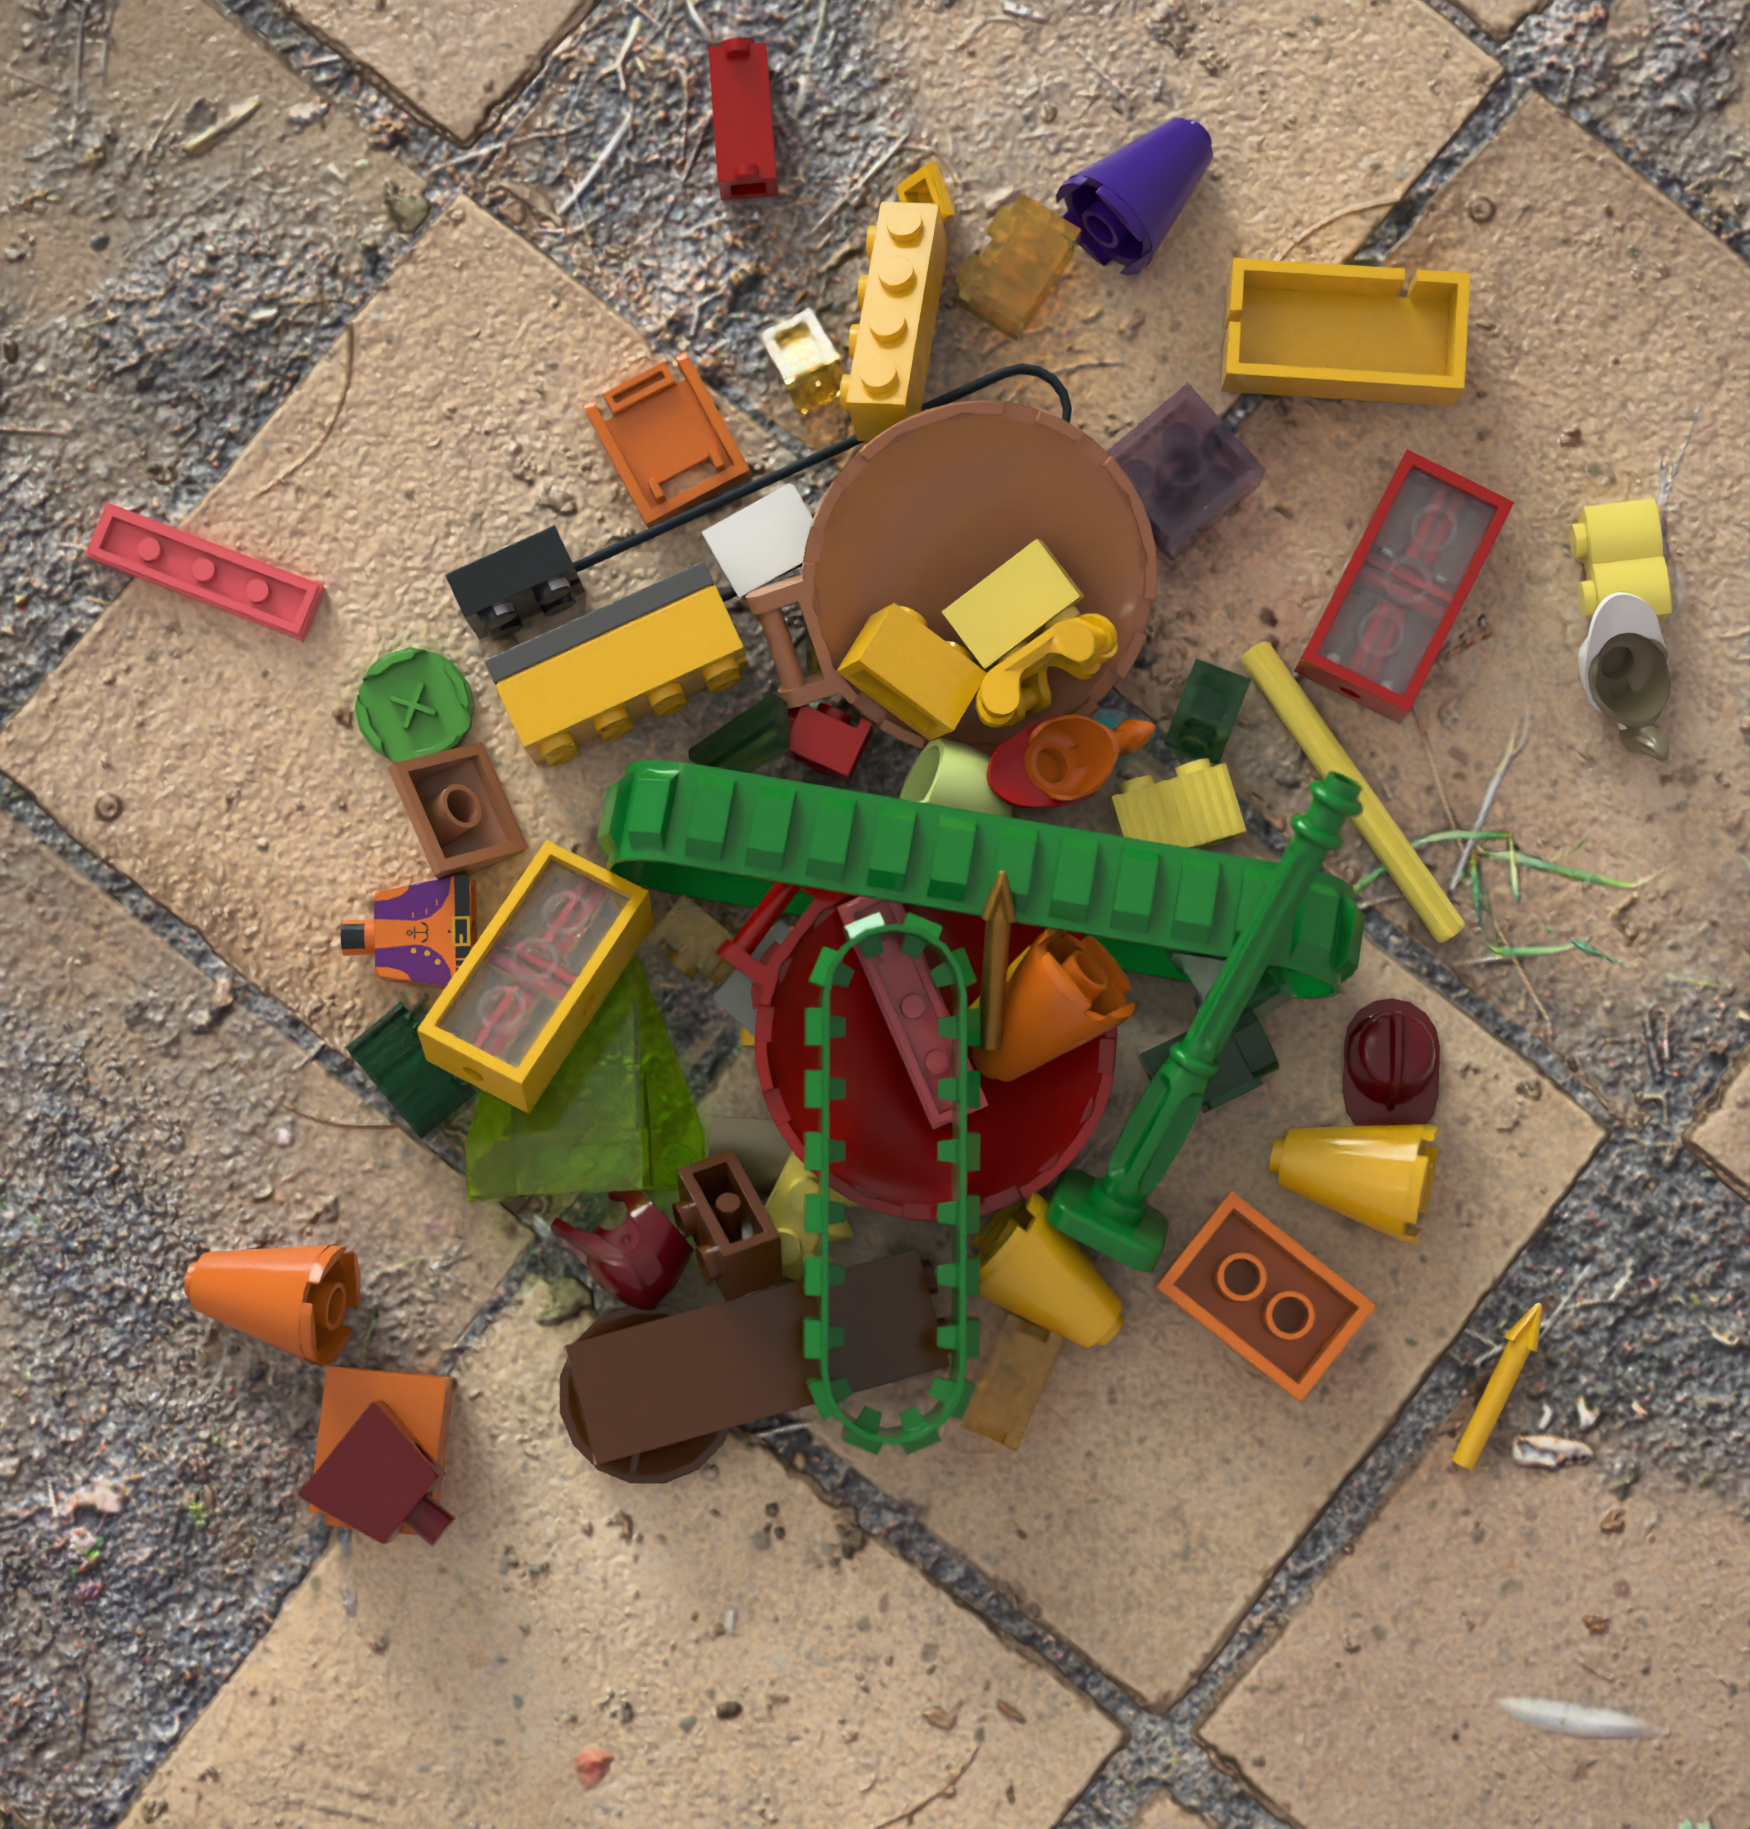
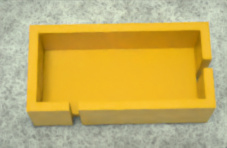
M1233 258L1227 278L1224 329H1227L1223 342L1221 392L1455 406L1465 389L1471 273L1417 269L1408 288L1407 297H1397L1405 281V269Z

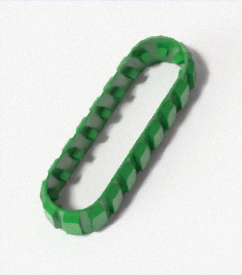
M880 912L844 926L842 929L847 943L841 946L838 951L823 947L808 980V983L821 988L819 1008L804 1009V1046H819V1070H804V1107L818 1108V1131L804 1132V1169L818 1171V1193H804L803 1230L805 1233H818V1254L803 1255V1292L807 1296H818L817 1315L803 1316V1355L805 1358L817 1359L819 1374L807 1379L806 1382L821 1419L825 1420L837 1416L843 1424L840 1434L842 1441L875 1455H878L883 1444H901L906 1455H909L940 1442L941 1439L937 1429L944 1425L950 1416L963 1419L976 1388V1384L965 1377L966 1359L979 1358L980 1320L975 1316H966V1296L980 1295V1258L976 1255L966 1254V1234L980 1233V1195L966 1193V1171H980V1133L967 1132V1108H980V1071H967V1046H980V1009L967 1008L965 987L976 983L977 979L964 948L950 952L948 947L938 940L943 926L910 912L904 915L901 924L886 925ZM884 934L904 936L900 952L918 959L925 947L934 952L941 962L940 965L929 971L935 987L939 988L950 985L952 993V1016L938 1018V1037L952 1039V1078L938 1080L937 1093L938 1099L952 1101V1139L937 1142V1160L952 1163V1201L937 1203V1222L952 1225V1263L937 1265V1284L952 1287L951 1325L937 1327V1347L951 1349V1368L948 1379L934 1377L928 1394L937 1399L938 1402L932 1410L923 1416L916 1406L899 1412L901 1425L890 1428L879 1427L882 1413L867 1406L863 1407L857 1418L842 1410L839 1403L853 1395L847 1378L845 1376L829 1380L828 1350L844 1347V1327L828 1325V1288L845 1284V1265L828 1262V1226L845 1222V1203L829 1201V1163L845 1160V1141L829 1139V1101L845 1098V1079L829 1077V1039L846 1036V1018L829 1015V995L832 984L848 988L855 970L840 962L848 949L857 944L866 959L884 952L880 935Z

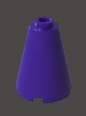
M1178 117L1172 118L1069 177L1056 193V202L1058 203L1064 198L1068 210L1061 216V219L1078 245L1103 266L1114 260L1125 266L1119 272L1120 274L1126 276L1139 274L1151 262L1213 160L1212 140L1208 131L1197 121Z

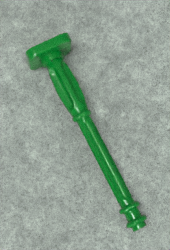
M1329 771L1324 780H1315L1309 784V791L1313 797L1312 802L1305 814H1296L1291 818V826L1295 833L1185 1038L1182 1042H1176L1170 1047L1169 1058L1152 1078L1129 1115L1115 1144L1104 1177L1095 1178L1077 1169H1066L1059 1176L1045 1212V1218L1053 1227L1133 1269L1142 1272H1152L1163 1253L1169 1225L1166 1217L1160 1211L1148 1205L1146 1199L1164 1177L1183 1146L1200 1111L1210 1080L1219 1072V1064L1216 1059L1330 850L1337 851L1345 845V840L1340 833L1349 816L1356 817L1363 812V805L1358 799L1363 788L1357 782L1341 773Z

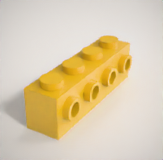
M881 202L877 226L870 225L868 228L866 253L868 261H871L869 274H862L860 276L857 291L858 306L862 310L860 324H852L849 333V356L853 360L851 375L844 374L840 384V406L843 411H849L858 441H871L881 432L901 420L921 412L948 251V241L939 204Z

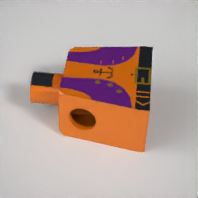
M457 875L376 892L374 895V919L342 920L340 936L343 956L375 955L376 977L383 981L445 989L478 941L477 882L470 875Z

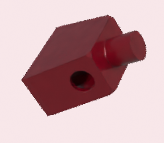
M382 1400L373 1401L298 1493L305 1501L382 1544L393 1541L406 1525L433 1547L456 1519L454 1515L429 1496L444 1478L446 1472L395 1412Z

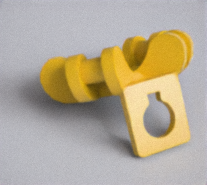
M1091 613L1063 620L1048 630L1045 628L1041 635L993 667L985 675L975 703L979 719L991 728H1000L1005 725L1012 726L1022 721L1026 716V711L1038 713L1048 708L1051 704V693L1047 682V668L1049 666L1063 669L1077 679H1090L1100 669L1101 663L1107 662L1117 651L1118 638L1114 625L1106 617L1097 613Z

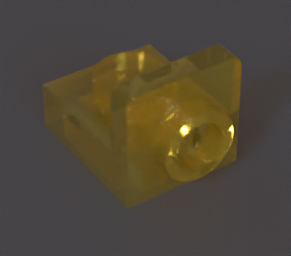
M811 308L758 334L765 351L784 382L792 403L799 414H804L818 406L825 405L840 396L841 379L845 373L837 352Z

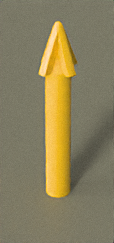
M1536 1303L1505 1334L1504 1338L1509 1341L1451 1461L1471 1471L1476 1466L1530 1351L1537 1353L1542 1317L1541 1303Z

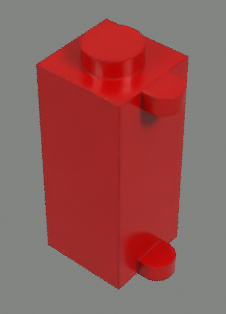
M745 37L730 38L721 42V46L708 47L721 200L778 196L766 42L755 43L753 39Z

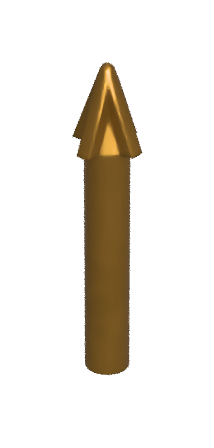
M1003 870L998 873L982 910L984 912L982 919L986 920L979 1006L980 1046L977 1047L991 1051L1001 1048L1011 922L1016 921V910L1008 877Z

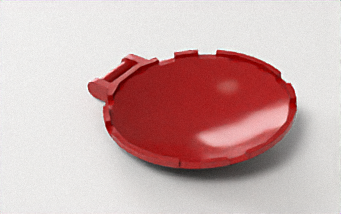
M775 882L732 941L725 939L715 954L762 988L756 1015L754 1043L760 1086L769 1113L781 1136L793 1153L804 1164V1132L818 1131V1108L804 1107V1070H819V1046H804V1009L819 1008L821 988L808 983V980L823 947L838 951L841 946L847 943L842 929L844 925L836 907L860 896ZM800 890L813 901L764 966L751 955ZM902 903L906 913L910 912L943 926L938 940L943 942L950 952L964 948L977 979L976 983L965 987L967 1008H969L981 993L986 920L979 916ZM1011 922L1008 966L1028 946L1031 947L1039 933L1045 929L1044 927ZM1067 932L1080 941L1085 938L1083 934ZM852 946L840 961L855 970L848 988L832 984L829 995V1015L846 1018V1036L829 1039V1077L845 1079V1098L829 1101V1139L845 1141V1160L829 1163V1187L848 1200L888 1216L913 1221L937 1222V1203L952 1201V1163L937 1160V1142L952 1139V1122L934 1130L931 1128ZM925 947L922 952L930 970L940 965L941 962L934 952ZM950 985L939 987L938 989L950 1016H952ZM1117 1027L1011 1082L990 1079L980 1072V1086L988 1106L967 1115V1132L980 1133V1171H966V1193L980 1195V1216L989 1215L1030 1197L1033 1192L1036 1193L1057 1177L1083 1149L1102 1116L1113 1085L1116 1042L1118 1038ZM967 1046V1056L974 1071H979L972 1060V1048ZM809 1170L816 1177H818V1171Z

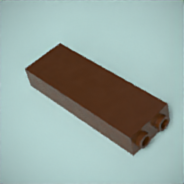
M918 1249L845 1268V1284L828 1288V1325L844 1327V1347L828 1350L829 1380L846 1376L852 1393L950 1366L947 1353H951V1349L937 1347V1327L949 1324L945 1317L936 1318L930 1296L938 1293L935 1272L929 1259L920 1260ZM803 1280L742 1296L728 1302H720L563 1346L593 1464H603L815 1404L806 1380L819 1374L817 1359L805 1358L803 1355V1316L817 1315L818 1296L805 1295L803 1292Z

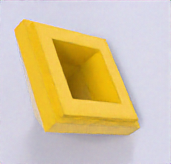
M930 161L895 187L900 203L939 204L943 223L955 215L954 200L937 161Z

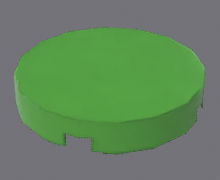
M407 648L388 653L373 664L362 679L363 683L359 688V694L356 697L355 713L360 732L377 753L394 763L459 748L471 729L474 701L469 683L455 664L442 655L440 656L435 652L417 648Z

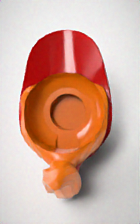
M1064 714L1044 718L1012 735L994 751L987 769L989 788L1002 801L1020 808H1056L1085 801L1094 796L1097 790L1105 785L1107 778L1114 770L1119 755H1131L1139 752L1154 733L1155 725L1144 720L1126 719L1112 730L1094 719L1078 714Z

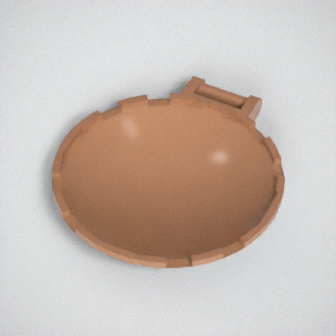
M966 401L946 404L905 418L884 430L864 445L846 463L832 481L821 500L807 537L802 574L759 588L746 595L751 614H758L782 684V687L778 689V694L783 708H796L841 693L851 705L876 724L879 729L903 742L923 749L930 742L928 739L837 673V669L869 617L895 603L898 606H905L918 612L926 620L927 628L944 641H951L966 648L972 654L973 662L988 673L990 670L982 667L943 615L942 611L1035 539H1039L1046 544L1085 596V599L1075 605L1080 615L1097 613L1106 617L1114 625L1118 638L1116 653L1107 662L1101 663L1100 669L1090 679L1085 680L1077 679L1058 667L1049 666L1047 668V682L1051 693V704L1048 708L1038 713L1026 711L1025 718L1012 726L1005 725L1000 728H991L985 725L979 719L975 709L977 691L954 731L933 740L941 738L965 743L988 756H992L998 746L1006 739L1039 720L1064 714L1090 716L1099 708L1097 704L1112 690L1120 678L1124 679L1137 659L1147 637L1145 630L1150 617L1153 599H1156L1158 567L1154 537L1144 505L1132 482L1119 464L1082 430L1052 414L1021 404L1001 401ZM795 602L799 603L821 672L805 678L781 607ZM1041 631L1039 634H1037L1034 638H1032V639H1031L1030 641H1028L1027 643H1029V642H1031L1032 640H1034L1035 638H1037L1039 635H1041V634L1043 633V631Z

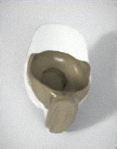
M1624 592L1613 593L1604 598L1597 607L1590 624L1588 637L1578 650V669L1586 697L1593 707L1617 722L1620 739L1625 748L1631 752L1645 754L1660 762H1665L1669 756V737L1654 724L1668 702L1671 691V677L1668 669V652L1659 621L1652 607L1644 599Z

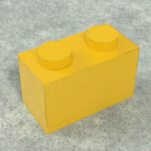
M895 603L869 617L836 671L929 741L954 731L987 674L986 671L973 662L974 658L966 648L951 641H944L927 628L926 620L918 612L905 606H898Z

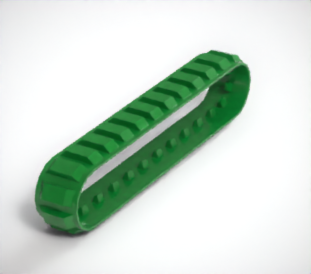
M641 760L630 763L625 769L624 777L607 787L597 838L600 843L599 847L607 857V870L638 886L683 897L756 909L774 883L780 882L982 917L984 913L982 910L997 875L1003 870L1008 877L1016 910V921L1014 923L1079 933L1085 937L1090 935L1099 941L1116 959L1124 972L1211 987L1278 865L1276 862L667 760ZM1321 871L1318 872L1252 994L1287 999L1314 1000L1331 998L1340 993L1341 984L1353 976L1354 971L1358 969L1365 923L1364 913L1354 902L1355 893L1353 886L1340 878ZM799 890L783 911V914L802 916L813 900Z

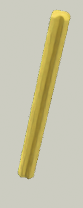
M1262 641L1251 647L1243 654L1241 658L1242 664L1323 780L1329 771H1335L1351 778L1363 788L1358 797L1363 805V812L1359 816L1349 817L1434 939L1439 943H1443L1461 932L1465 927L1464 920L1271 644L1267 641Z

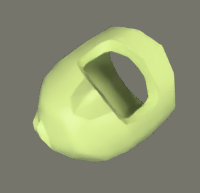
M941 738L930 741L916 758L899 796V799L1005 817H1011L1013 810L1012 805L1002 801L989 788L987 769L991 757L965 743Z

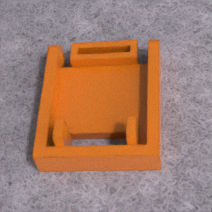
M686 351L675 356L677 367L685 377L683 381L676 384L665 361L602 393L614 417L604 421L600 409L593 400L582 405L647 529L673 518L751 477L746 461ZM710 460L717 473L716 475L666 500L660 485Z

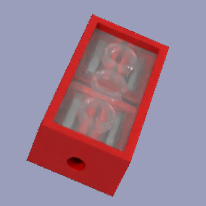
M1407 449L1294 672L1400 724L1409 713L1514 502Z

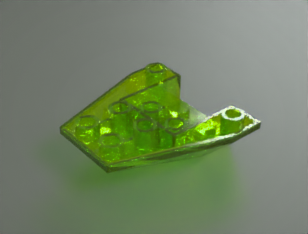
M632 957L529 1114L481 1089L465 1142L468 1203L528 1200L529 1196L645 1191L647 1195L679 1193L677 1169L706 1159L705 1131L639 957Z

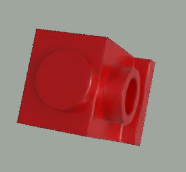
M820 702L816 710L806 705L788 709L778 736L786 739L783 744V751L786 757L849 785L873 734V724L861 718L857 728L848 725L851 716L833 706Z

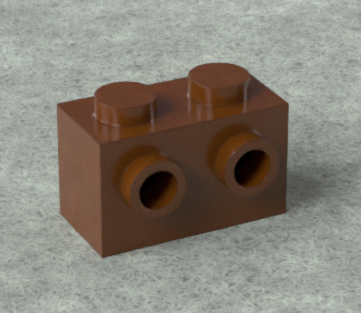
M732 1149L678 1168L679 1202L672 1204L673 1216L681 1234L685 1238L692 1236L697 1245L695 1255L705 1281L711 1282L715 1280L726 1302L782 1282L781 1236L734 1150Z

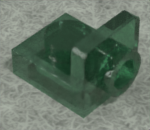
M1195 659L1166 735L1165 745L1179 750L1190 758H1209L1211 763L1218 764L1227 745L1251 679Z

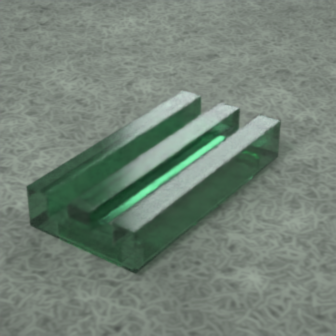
M772 692L688 749L689 759L698 765L752 773L790 747L787 702Z

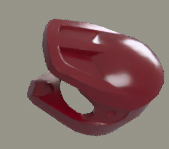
M620 1172L610 1181L606 1189L610 1200L624 1202L627 1207V1218L620 1227L606 1230L596 1226L592 1233L578 1230L556 1217L550 1225V1229L555 1237L591 1272L594 1280L610 1296L640 1310H655L659 1302L675 1288L695 1250L653 1202L624 1173Z

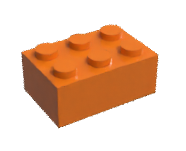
M1233 1191L1225 1193L1152 1286V1288L1291 1399L1302 1402L1376 1307L1374 1303Z

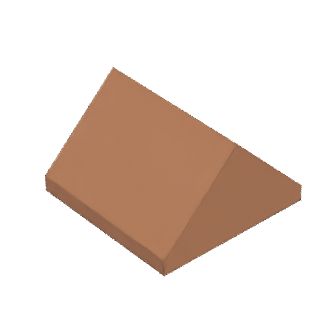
M483 742L395 762L388 767L431 870L437 879L457 875H472L529 849Z

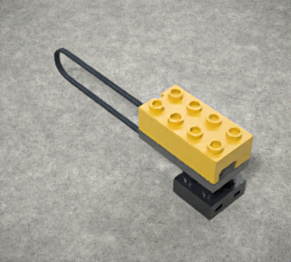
M1020 363L1003 367L922 404L921 412L952 403L1002 379L1020 374L1036 376L1052 386L1060 398L1063 410L1062 419L1070 423L1072 407L1068 391L1056 375L1041 366ZM855 434L572 563L555 525L451 571L445 574L464 618L478 639L489 636L491 641L500 640L523 628L521 621L542 611L545 616H553L574 606L577 603L575 596L585 592L577 572L866 441H858ZM702 561L485 660L484 662L523 748L537 766L544 762H547L549 767L562 765L581 754L579 746L598 737L601 738L603 743L617 740L635 729L633 721L653 712L656 718L672 715L689 704L686 697L706 688H708L710 694H715L738 684L742 680L740 673L750 668L744 646L723 603L737 596L733 587L718 592L705 562ZM803 563L781 574L780 576L801 567Z

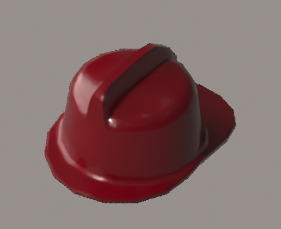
M1394 998L1373 1001L1360 1009L1347 1027L1344 1041L1343 1097L1346 1112L1355 1126L1427 1124L1435 1113L1439 1096L1440 1045L1437 1030L1428 1015L1411 1002Z

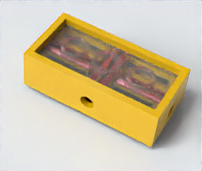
M546 840L418 1027L417 1032L426 1060L529 1114L653 927L654 918L649 891Z

